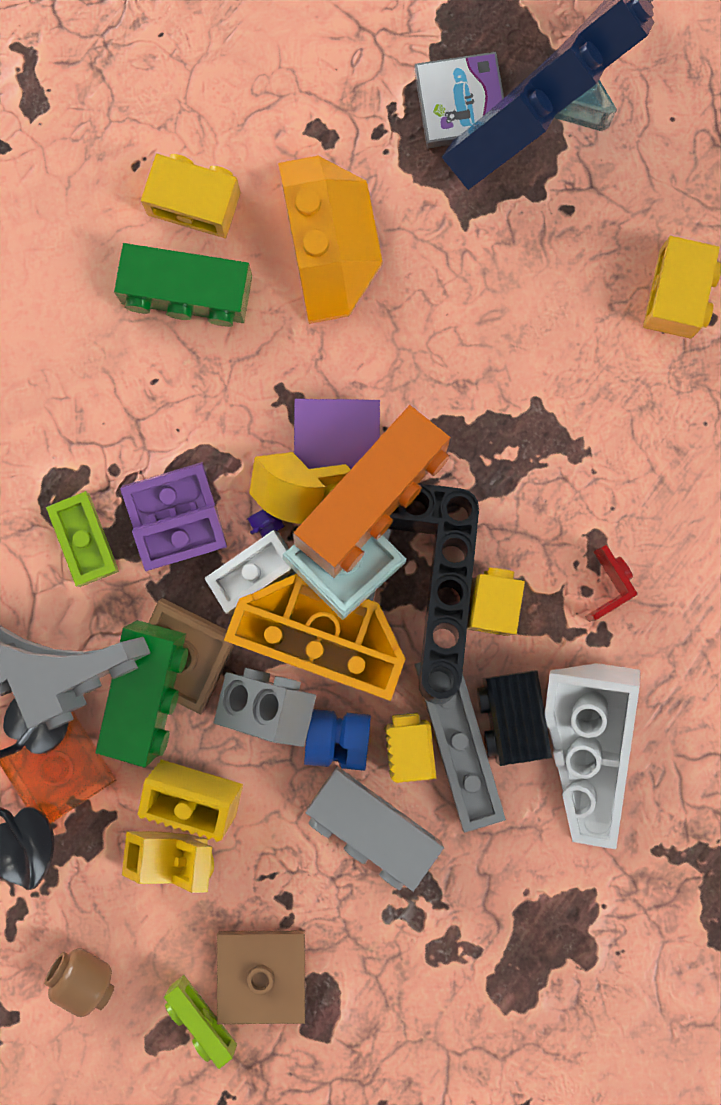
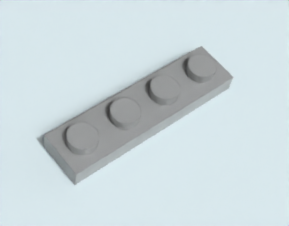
M421 662L414 664L418 679ZM440 671L433 672L428 676V683L434 691L442 693L450 690L451 680L445 673ZM462 673L460 688L450 701L444 704H433L425 698L424 700L461 827L465 833L505 821L506 818Z

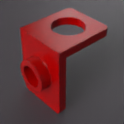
M607 545L596 549L594 554L620 595L586 615L585 617L589 622L596 621L638 595L630 582L633 574L629 566L620 556L615 558Z

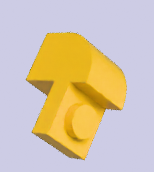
M293 452L256 456L254 458L249 494L270 515L287 522L302 524L351 469L346 464L308 469Z
M126 831L122 876L138 884H174L191 893L208 892L209 878H211L214 872L213 847L208 845L207 838L190 834Z

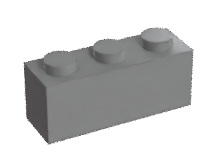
M336 766L305 812L311 817L308 824L326 838H330L332 834H335L347 843L344 850L362 864H365L368 859L382 869L379 873L380 877L398 890H401L405 885L414 892L444 849L439 839L338 766Z

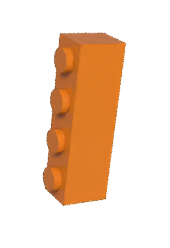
M409 405L294 531V545L333 578L342 569L347 573L350 572L363 557L365 552L361 548L371 537L378 540L392 524L393 519L390 515L400 504L406 508L417 497L422 489L418 484L428 472L435 476L446 464L450 457L446 452L451 437Z

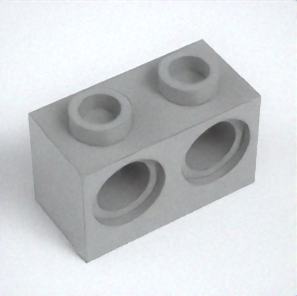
M245 668L244 675L226 672L214 724L273 743L305 746L316 694L299 690L300 681L275 676L274 683L269 682L270 673Z

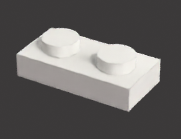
M271 531L205 577L206 582L226 614L232 615L240 598L279 582L294 572L282 559L283 553L289 548L279 532Z

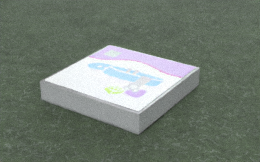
M496 52L415 64L414 73L427 148L451 145L457 137L504 99Z

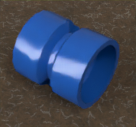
M313 709L306 738L304 765L329 767L333 761H338L341 769L365 771L371 715L347 712L343 718H338L335 711Z

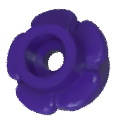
M263 509L247 518L253 529L250 531V534L254 535L259 532L262 538L273 530L279 531L285 527L281 519L270 515Z

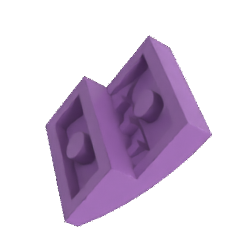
M295 399L294 454L308 469L346 464L352 469L380 438V400Z
M203 462L121 486L120 490L133 526L132 533L145 571L227 547Z

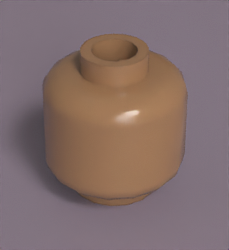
M81 948L75 949L69 954L61 953L50 968L44 983L49 987L48 997L50 1001L77 1017L87 1016L95 1008L102 1010L109 1002L114 991V985L110 984L112 974L110 965Z

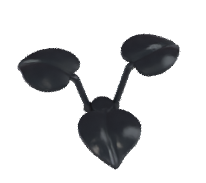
M14 698L6 710L3 729L8 737L17 740V742L10 747L1 749L0 759L20 752L24 746L35 754L48 753L61 743L67 732L68 723L52 730H48L46 723L28 729ZM0 807V816L6 821L0 824V877L20 885L26 890H33L41 883L52 862L54 853L52 826L48 818L34 807L21 809L15 817L9 810Z

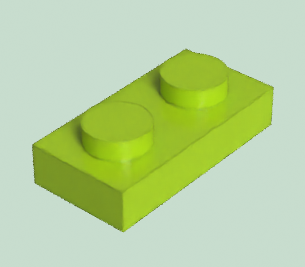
M85 491L46 507L76 587H82L119 572L88 492Z
M183 975L169 987L164 996V999L167 1001L165 1004L166 1010L177 1025L182 1026L184 1024L193 1035V1045L202 1059L207 1062L212 1060L216 1067L220 1069L233 1058L237 1043L222 1024H217V1017L185 975Z

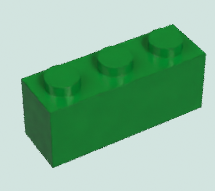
M123 243L114 293L119 301L125 305V308L132 312L148 314L150 309L167 311L166 315L175 319L191 320L193 315L206 317L208 322L214 325L231 327L233 322H245L252 272L248 262Z
M136 620L123 627L120 642L144 637L150 654L135 661L138 667L136 670L111 680L96 754L145 768L157 756H162L166 750L170 733L164 729L167 716L172 715L177 705L179 690L174 689L177 673L181 674L186 665L188 648L183 647L186 633Z

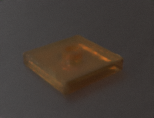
M74 711L71 712L74 720L68 723L65 737L55 749L48 753L35 754L24 746L20 752L0 759V766L25 806L34 807L41 811L48 818L50 824L117 781L102 756L96 754V746Z

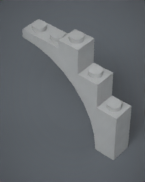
M0 625V697L13 692L28 729L46 723L48 730H52L74 720L71 712L87 705L83 695L101 687L100 678L110 674L112 679L136 670L138 667L135 661L150 654V650L144 637L123 641L92 651L53 649L25 640Z

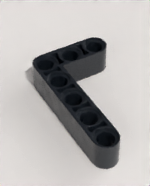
M419 483L418 485L422 489L413 501L421 502L425 506L426 512L421 515H412L400 504L390 515L393 522L388 529L435 535L419 674V691L428 702L444 704L453 698L462 682L479 502L475 495L465 489ZM451 506L463 507L468 513V518L462 521L454 520L447 513V509ZM448 546L458 547L464 554V560L456 563L450 562L444 557L442 550ZM444 587L453 588L458 592L460 602L455 605L444 604L440 601L437 592ZM439 629L449 630L455 637V646L446 649L439 647L433 640V633ZM440 671L445 673L451 680L450 690L442 693L434 691L428 683V676L433 672Z

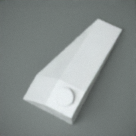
M595 663L550 670L545 718L547 728L550 731L554 749V760L556 767H558L562 785V796L572 842L610 849L617 848L640 688L639 669Z

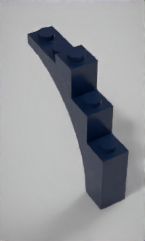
M604 0L586 21L533 73L482 118L457 137L443 154L442 159L463 185L469 190L545 133L556 114L596 85L605 68L646 38L654 24L652 19L654 16V6L651 3L653 0Z

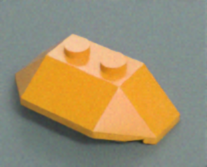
M319 155L280 162L278 166L308 323L349 317L383 264L367 181Z
M294 574L240 598L224 638L226 642L389 701L392 699L406 660L379 603L365 599L342 620L298 574Z

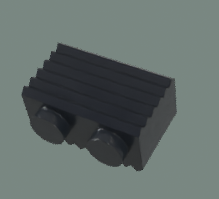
M531 670L483 678L484 687L477 688V698L481 714L488 713L491 730L484 731L487 756H495L496 763L500 766L552 758L538 671Z

